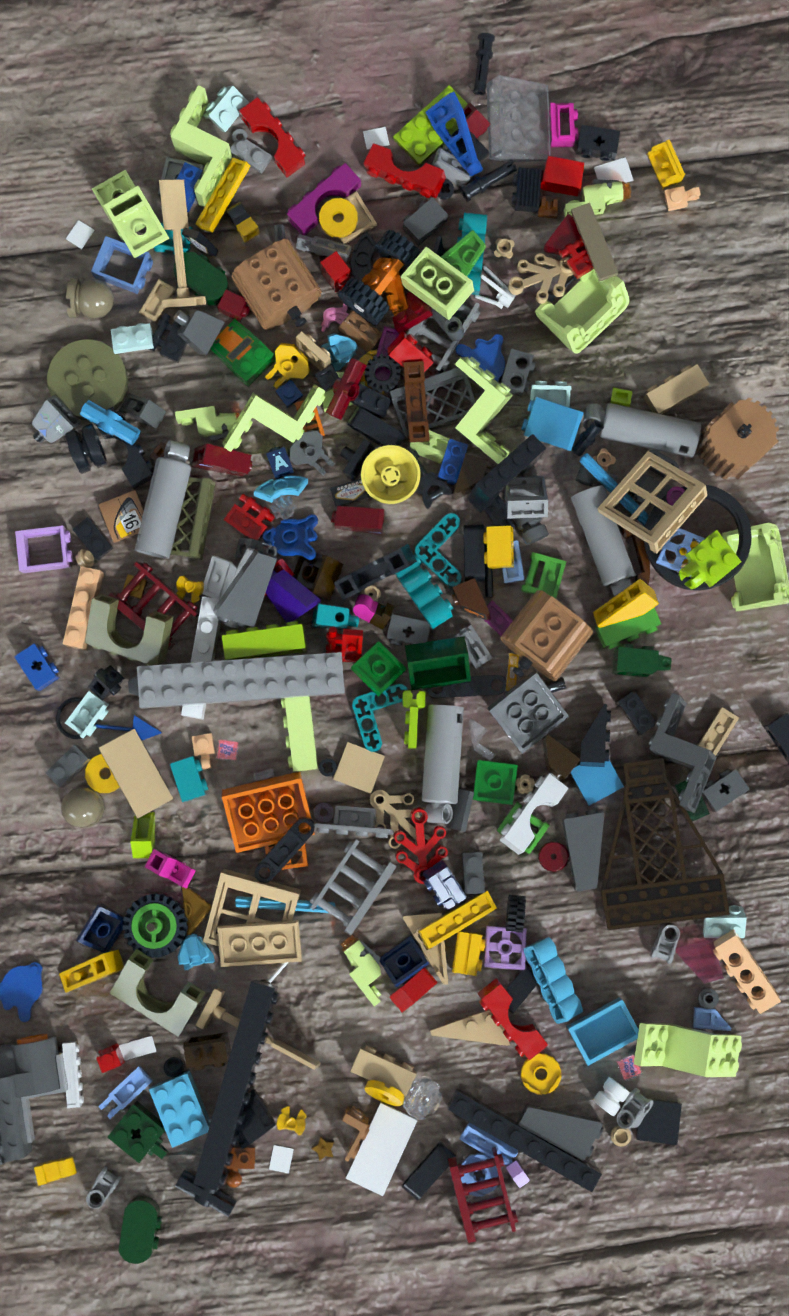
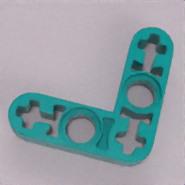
M453 513L445 515L415 548V554L419 557L420 561L445 585L451 588L460 584L461 574L437 550L460 526V518ZM449 518L450 520H452L454 518L456 520V526L453 527L451 525L447 529V532H450L447 535L446 532L442 528H440V525H442L443 528H445V526L448 524L447 519ZM434 532H441L443 540L440 542L433 541L432 534ZM420 547H428L427 552L431 556L433 553L436 554L429 563L426 561L429 559L427 555L423 554L421 556L419 554ZM437 559L442 560L444 567L441 570L434 569L433 561ZM447 566L450 568L448 570L449 574L457 575L456 583L454 581L448 582L449 576L447 574H444V576L440 575L446 570Z
M403 684L389 686L382 693L386 696V702L382 705L375 702L376 694L374 692L358 696L353 700L352 706L364 746L368 751L377 752L382 747V739L373 711L401 703L402 698L399 699L398 696L392 697L394 701L389 702V695L386 691L391 690L390 693L393 694L396 692V688L404 691L408 690ZM362 699L363 702H367V705L364 706L365 712L370 711L371 715H364L359 718L358 714H362L360 708H356L358 700ZM366 718L371 719L373 722V727L369 730L363 729L361 725L362 721ZM376 730L377 734H373L374 740L379 741L376 744L377 748L368 747L367 743L370 742L369 735L364 737V733H371Z

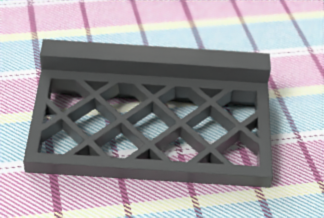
M459 367L425 379V394L430 396L426 409L437 415L434 422L428 424L429 428L464 417L468 411L459 408L463 398L470 400L472 406L476 403L467 374ZM462 379L466 386L463 394L452 389L455 382ZM403 386L389 391V395L402 432L406 437L409 436L405 427L407 414L401 411L397 404L398 401L405 399V387ZM439 387L449 390L444 400L434 396L436 389ZM451 391L461 396L457 406L446 402ZM432 398L443 403L438 413L428 408ZM445 404L455 409L451 417L447 418L440 414ZM457 410L463 412V413H460V414L455 415L456 412H457Z

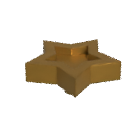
M320 1137L319 1144L311 1148L318 1153L319 1161L325 1156L334 1157L331 1150L334 1141L326 1142Z

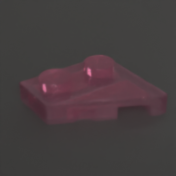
M712 938L676 948L675 952L704 984L724 978L719 960L713 952L715 946Z

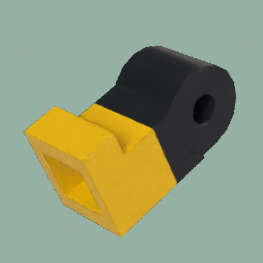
M240 202L226 210L245 243L260 234L258 226Z

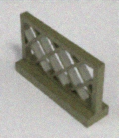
M189 477L186 492L190 498L183 502L182 510L187 517L177 525V529L179 528L184 536L178 541L173 542L172 549L176 548L177 551L171 550L170 555L203 560L216 484L210 478ZM193 483H200L199 491L192 495L188 487ZM191 501H194L196 510L189 515L184 507ZM190 520L193 528L186 534L181 526ZM184 540H187L190 544L188 552H182L178 547Z

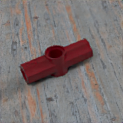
M350 359L342 378H338L333 385L334 395L325 413L342 420L350 401L355 400L359 394L360 388L358 384L367 365L356 359Z

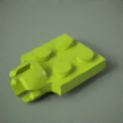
M715 530L685 554L688 563L680 569L679 577L681 581L686 577H691L684 583L690 589L697 588L703 582L711 587L742 561L718 530Z
M411 690L403 692L402 705L405 708H410V711H406L405 724L409 725V732L405 731L404 744L408 745V749H416L418 709L425 708V691L419 690L416 699H412L413 694Z

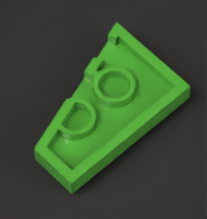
M472 230L442 255L441 258L465 276H468L486 248V245L475 231Z

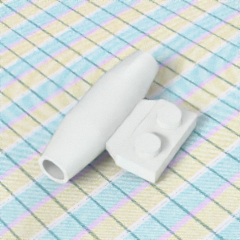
M247 548L238 567L231 561L218 556H212L204 580L202 594L211 598L221 599L255 549ZM229 620V622H224L229 627L239 628L235 621Z

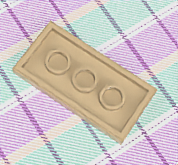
M135 729L98 748L137 819L173 799Z
M299 920L219 925L217 927L221 967L302 961Z

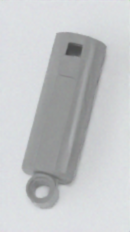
M608 403L605 411L601 405L589 404L585 408L583 427L586 430L594 420H598L603 424L604 429L600 431L601 438L693 458L701 431V423L613 403Z
M169 440L165 447L164 457H159L156 460L134 549L137 552L158 558H170L191 472V466L186 463L190 451L189 445Z
M604 485L575 494L571 497V501L575 507L580 526L583 528L603 586H611L615 597L632 585L630 578L635 576V572L618 525L598 512L597 508L607 498V491Z
M428 705L422 801L430 802L425 808L428 815L427 822L448 824L453 815L450 804H456L458 801L464 707Z

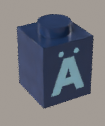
M278 446L269 450V453L266 455L275 479L294 473L285 447L281 448Z

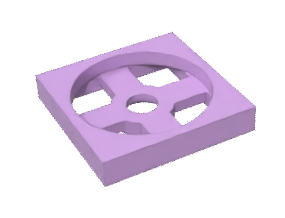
M486 926L484 967L525 970L524 948L526 947L527 929L523 928L522 933L512 932L519 937L522 943L513 944L510 941L511 931H506V927ZM502 931V940L499 943L490 942V938L494 934ZM503 944L509 945L507 952L502 950ZM489 951H498L501 954V963L494 962L489 956ZM512 952L521 953V957L516 963L509 964V955Z

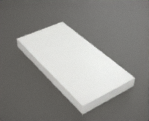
M380 1102L371 1121L370 1130L360 1145V1149L354 1158L346 1179L383 1196L417 1123V1119Z

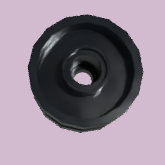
M92 423L82 427L83 438H81L76 430L65 433L71 457L81 474L91 471V462L97 468L108 465L101 441Z

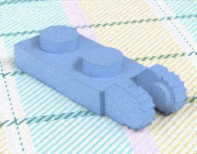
M139 1065L98 1107L102 1110L113 1100L118 1106L108 1113L107 1117L111 1119L120 1109L123 1110L153 1079Z
M470 1122L459 1138L490 1158H494L492 1148L496 1147L497 1154L502 1153L504 1165L507 1166L513 1162L512 1157L514 1158L518 1154L517 1149Z

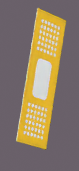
M509 653L505 691H509L516 685L517 675L513 672V668H518L519 656L517 654Z

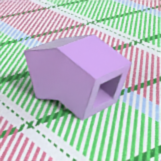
M517 1160L506 1167L519 1188L530 1181Z

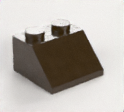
M465 454L453 499L457 500L471 493L476 483L490 472L491 467L487 466L489 460Z
M316 553L315 558L312 560H308L300 555L292 577L319 599L330 601L335 588L334 582L338 580L344 564L329 556Z
M546 735L542 742L546 768L549 769L548 774L550 773L557 780L566 779L580 759L550 735Z

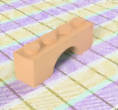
M83 566L80 568L63 640V645L67 647L87 650L88 644L85 643L91 601L92 598L98 596L104 577V573L101 570Z

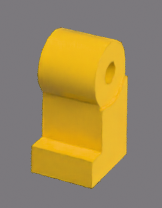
M73 1156L38 1163L34 1167L38 1186L77 1173Z

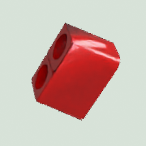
M548 156L541 189L578 196L579 189L581 191L584 162Z

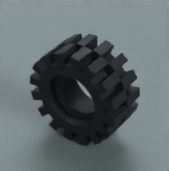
M380 354L379 357L375 355L372 360L368 361L365 369V381L369 388L372 387L374 391L378 390V393H382V391L387 393L398 385L401 371L399 364L393 358L391 359L389 355L383 356V354ZM377 368H388L390 377L384 381L377 379L375 376Z
M509 894L506 931L523 932L526 909L525 896Z

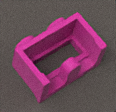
M550 102V148L574 147L575 140H578L579 135L578 128L574 127V121L578 120V110L574 109V103ZM560 113H569L570 135H560Z

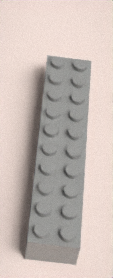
M342 652L137 667L139 707L141 709L339 695L345 693Z

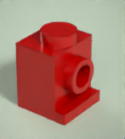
M118 1043L98 1051L99 1056L96 1059L102 1073L125 1063Z

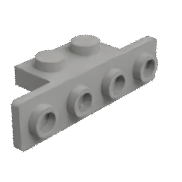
M335 806L334 825L314 823L318 833H329V830H336V834L348 835L349 831L356 832V836L368 837V833H375L376 837L388 838V835H394V831L391 829L375 828V808Z

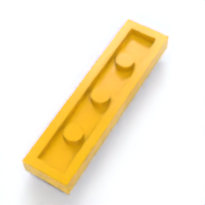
M232 158L195 223L198 228L214 232L251 167L246 161Z
M485 890L484 893L478 894L418 930V933L427 949H431L494 911L497 907L489 892Z

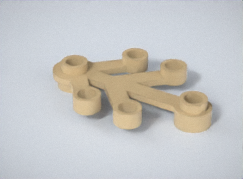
M538 253L535 255L534 264L529 263L527 260H520L517 265L518 272L526 273L529 271L537 275L524 280L520 277H512L508 284V290L511 294L518 295L523 292L524 288L543 281L541 289L536 295V301L543 304L547 302L552 278L560 275L558 284L554 285L553 294L556 297H562L565 292L567 277L574 275L566 264L570 258L565 257L558 261ZM546 264V265L551 266V267H554V268H552V269L549 270V269L543 268V266Z
M383 790L374 791L370 796V804L376 809L375 828L381 824L386 829L384 824L385 810L390 815L391 830L394 833L398 831L399 824L415 839V844L417 845L416 829L405 819L411 818L412 810H396L390 805L393 803L411 805L414 802V796L410 793L401 796H389ZM382 796L384 798L383 803L378 804L376 798ZM405 796H411L412 802L406 803L404 801ZM419 812L415 814V817L420 818ZM424 834L425 839L428 841L430 837ZM391 835V838H390V840H389V845H390L391 848L396 849V848H398L401 844H398L397 846H392V845H391V840L394 839V837H393V835Z

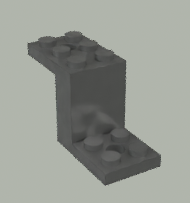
M672 693L671 697H668L665 701V712L657 721L656 727L658 729L656 734L651 736L649 746L650 750L658 757L693 769V771L690 770L688 773L686 789H683L680 793L679 805L687 811L695 813L717 757L706 748L674 737L687 703L680 695Z

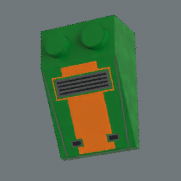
M236 319L217 335L210 348L247 387L276 361L275 355Z

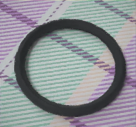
M82 697L67 699L60 705L56 713L58 729L63 735L71 739H82V737L69 734L63 729L60 723V714L67 704L74 701L81 702Z

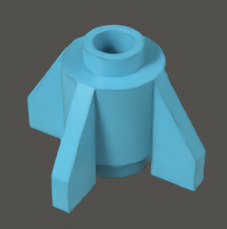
M334 333L327 336L328 343L322 344L321 348H325L330 353L331 365L335 371H339L356 355L357 344L350 337Z
M191 934L182 941L178 961L179 965H184L185 970L203 963L215 962L213 953L203 942L202 937L197 936V934Z

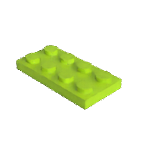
M450 85L393 136V140L419 167L444 145L443 140L434 130L426 111L451 92H455L463 109L468 104ZM455 118L450 119L445 124L446 129L451 135L458 130Z

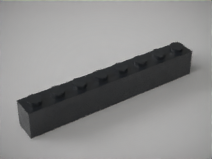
M458 1088L447 1105L449 1111L590 1192H593L602 1176L598 1168L518 1126L516 1121Z

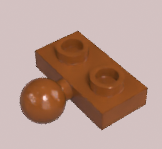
M232 1147L233 1160L231 1165L227 1166V1169H230L226 1181L229 1187L236 1188L241 1184L242 1176L238 1169H255L256 1147H245L243 1149L241 1147Z

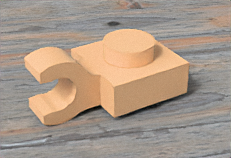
M684 186L664 191L668 211L685 208L688 206L687 201L697 200L701 195L699 187L685 191Z
M212 733L192 736L195 757L201 756L202 769H211L209 754H215Z

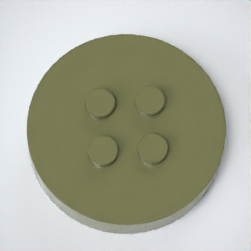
M85 339L72 342L57 352L48 368L47 384L51 396L56 395L78 419L87 420L80 415V412L88 400L105 410L112 406L116 410L121 405L128 390V373L122 359L118 354H114L110 346L97 340Z

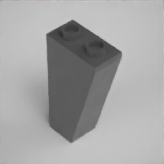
M257 549L253 551L214 607L213 612L218 620L224 622L232 620L238 626L248 628V626L254 627L277 560L275 555Z
M598 809L588 810L586 815L578 816V813L566 814V819H562L574 888L577 892L597 888L604 813H598Z
M530 1104L525 1105L517 1121L518 1126L582 1161L586 1157H590L594 1149L592 1145L595 1139L600 1138L604 1129L602 1128V1122L598 1119Z

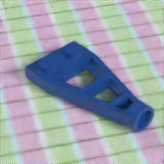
M451 92L428 109L426 114L436 133L471 177L481 172L483 167L477 159L463 108L455 92ZM452 118H455L459 129L458 134L454 137L445 127L446 122ZM463 138L467 150L464 154L456 145V142Z

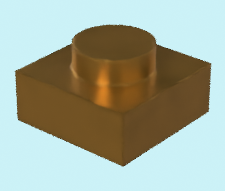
M127 574L123 589L134 576ZM142 579L129 596L142 599L147 580Z

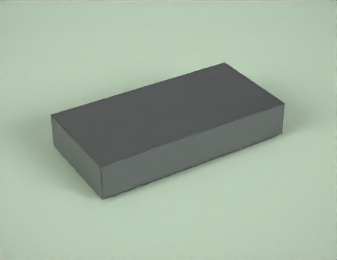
M458 789V801L456 804H451L453 815L446 828L466 832L474 792Z

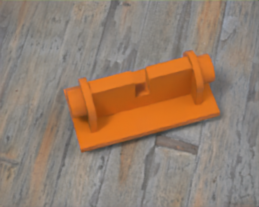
M398 272L385 288V293L388 294L386 297L389 310L392 311L394 316L408 308L406 295Z

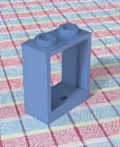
M105 236L91 270L92 275L96 279L138 294L139 290L143 289L146 278L144 277L147 271L149 272L153 265L150 253L145 252L136 257L143 260L133 284L104 274L113 251L117 250L130 256L133 255L125 243Z

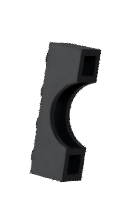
M112 406L111 408L107 409V410H111V411H113L114 413L118 414V415L121 416V417L123 418V420L125 421V418H124V416L122 415V413H121L120 410H118V411L116 412V410L114 409L113 406ZM98 428L104 439H117L126 444L128 458L122 470L134 489L152 480L154 468L149 460L145 462L142 457L145 452L140 444L135 445L134 443L130 445L115 435L111 436Z
M406 544L335 581L334 584L344 600L374 583L410 567L417 560L409 545Z

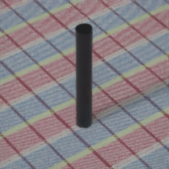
M484 544L485 552H487V544ZM485 564L486 598H492L493 569H490Z

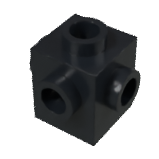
M109 665L105 669L100 668L94 674V679L88 687L103 701L112 694L114 696L121 690L122 687L120 685L125 678Z

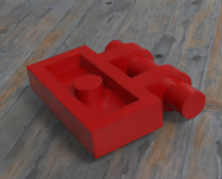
M581 236L579 240L573 244L565 245V248L559 251L562 258L568 255L572 257L567 260L566 264L577 279L594 269L586 249L580 253L576 251L584 246Z
M243 493L239 498L244 503L243 507L241 508L234 504L223 520L249 539L259 540L268 528L262 521L267 519L272 522L276 516L267 507H262L256 503V499L248 497ZM249 509H253L259 514L257 518L248 513Z
M336 627L329 628V632L326 634L328 642L325 650L326 653L342 652V662L356 663L361 658L363 630L343 629V634H338Z

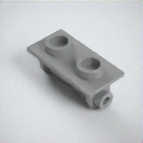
M472 625L454 635L455 637L465 636L468 656L476 669L492 659V656Z

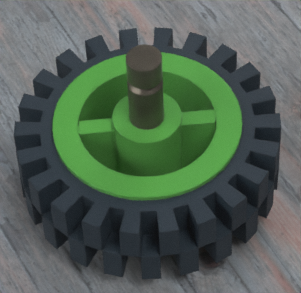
M158 893L149 894L134 901L131 907L127 909V914L123 919L124 937L127 938L128 945L132 946L134 951L137 949L150 958H159L172 953L182 944L187 935L188 919L185 916L184 908L182 909L181 904L176 902L174 898Z

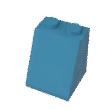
M535 396L534 400H530L527 411L530 412L528 419L524 418L521 430L524 431L523 435L529 437L534 434L539 441L571 451L584 412Z

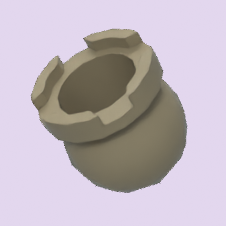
M70 278L66 292V299H70L71 308H67L69 318H78L80 313L93 319L104 317L111 312L113 307V291L104 281L98 279L86 280L81 284L79 278Z
M82 787L68 792L61 804V812L65 821L78 828L96 825L100 822L105 810L104 799L100 793L93 789Z

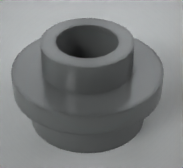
M705 988L700 991L698 1002L703 1008L712 1009L718 1004L719 997L715 990ZM707 995L712 996L711 1002L705 1001Z

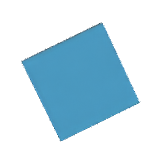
M610 760L609 762L605 761V767L578 765L570 772L588 806L624 787Z

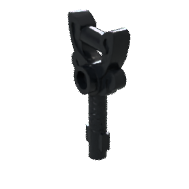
M412 447L406 449L413 454L419 464L421 478L416 493L422 494L427 510L431 507L432 502L440 496L453 494L452 489L442 482V478L438 477L439 473H427L418 459L420 456L416 450L413 451ZM438 485L440 487L428 495L427 491L431 486Z

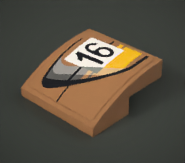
M136 489L98 504L114 543L139 533L144 510Z

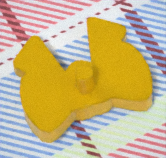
M184 575L180 576L176 582L177 594L184 599L187 592H192L191 602L196 603L200 601L199 596L203 593L204 583L203 581L194 582L188 580Z
M289 1106L281 1109L282 1114L277 1119V1129H288L295 1131L298 1135H302L305 1130V1119L307 1117L304 1111L301 1109L295 1120L293 1117L289 1118Z

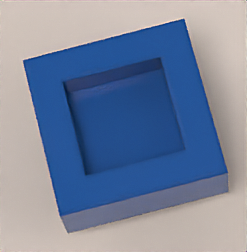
M292 380L276 390V394L287 408L303 397V394Z

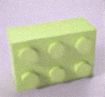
M427 247L424 248L401 275L403 286L448 320L474 291L471 279Z

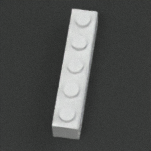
M77 1041L62 1043L68 1085V1090L66 1091L67 1108L81 1107L82 1103H84L83 1095L81 1096L83 1084L80 1083V1078L82 1077V1072L79 1070L81 1059L78 1057L80 1046L77 1044Z

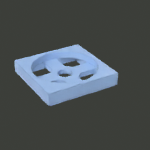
M679 528L662 547L656 563L679 572L684 559H687L685 555L679 553L680 548H685L688 553L691 550L690 544L693 539L699 544L705 538ZM685 535L683 542L678 545L670 542L675 536ZM666 549L674 552L676 555L673 564L669 563L666 559Z

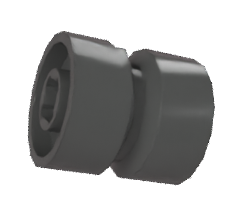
M542 517L514 519L518 529L523 531L521 536L525 545L537 542L549 535L545 524H541Z

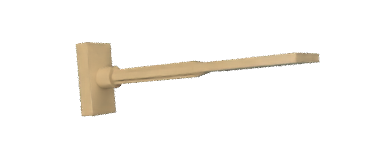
M159 180L164 230H173L178 282L177 296L163 299L162 306L166 308L205 305V296H189V288H187L181 229L189 228L184 180Z
M214 988L196 1023L197 1027L201 1029L207 1028L212 1017L218 1020L222 1019L238 1028L240 1019L219 1006L225 993L224 990ZM268 1035L266 1043L272 1044L271 1047L314 1070L320 1066L321 1062L280 1040H274Z

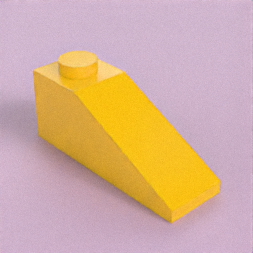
M639 579L595 610L593 614L597 626L601 628L642 616L657 606L659 602L654 589Z
M119 950L103 953L59 973L66 993L123 970L124 964Z

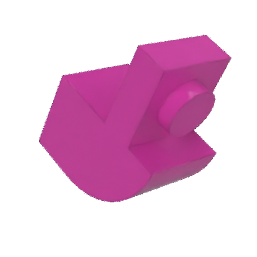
M153 849L145 865V868L168 878L184 888L188 887L196 871L177 858Z

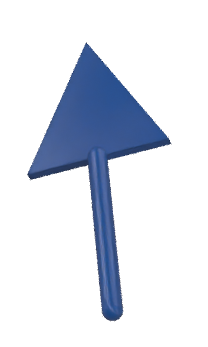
M135 715L133 728L95 724L97 728L121 731L135 729L141 741L162 733Z

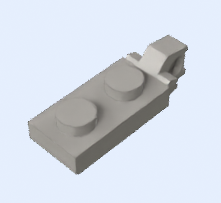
M299 234L296 243L297 249L304 252L311 251L319 256H330L337 251L343 261L346 262L352 250L350 245L318 236L311 238Z

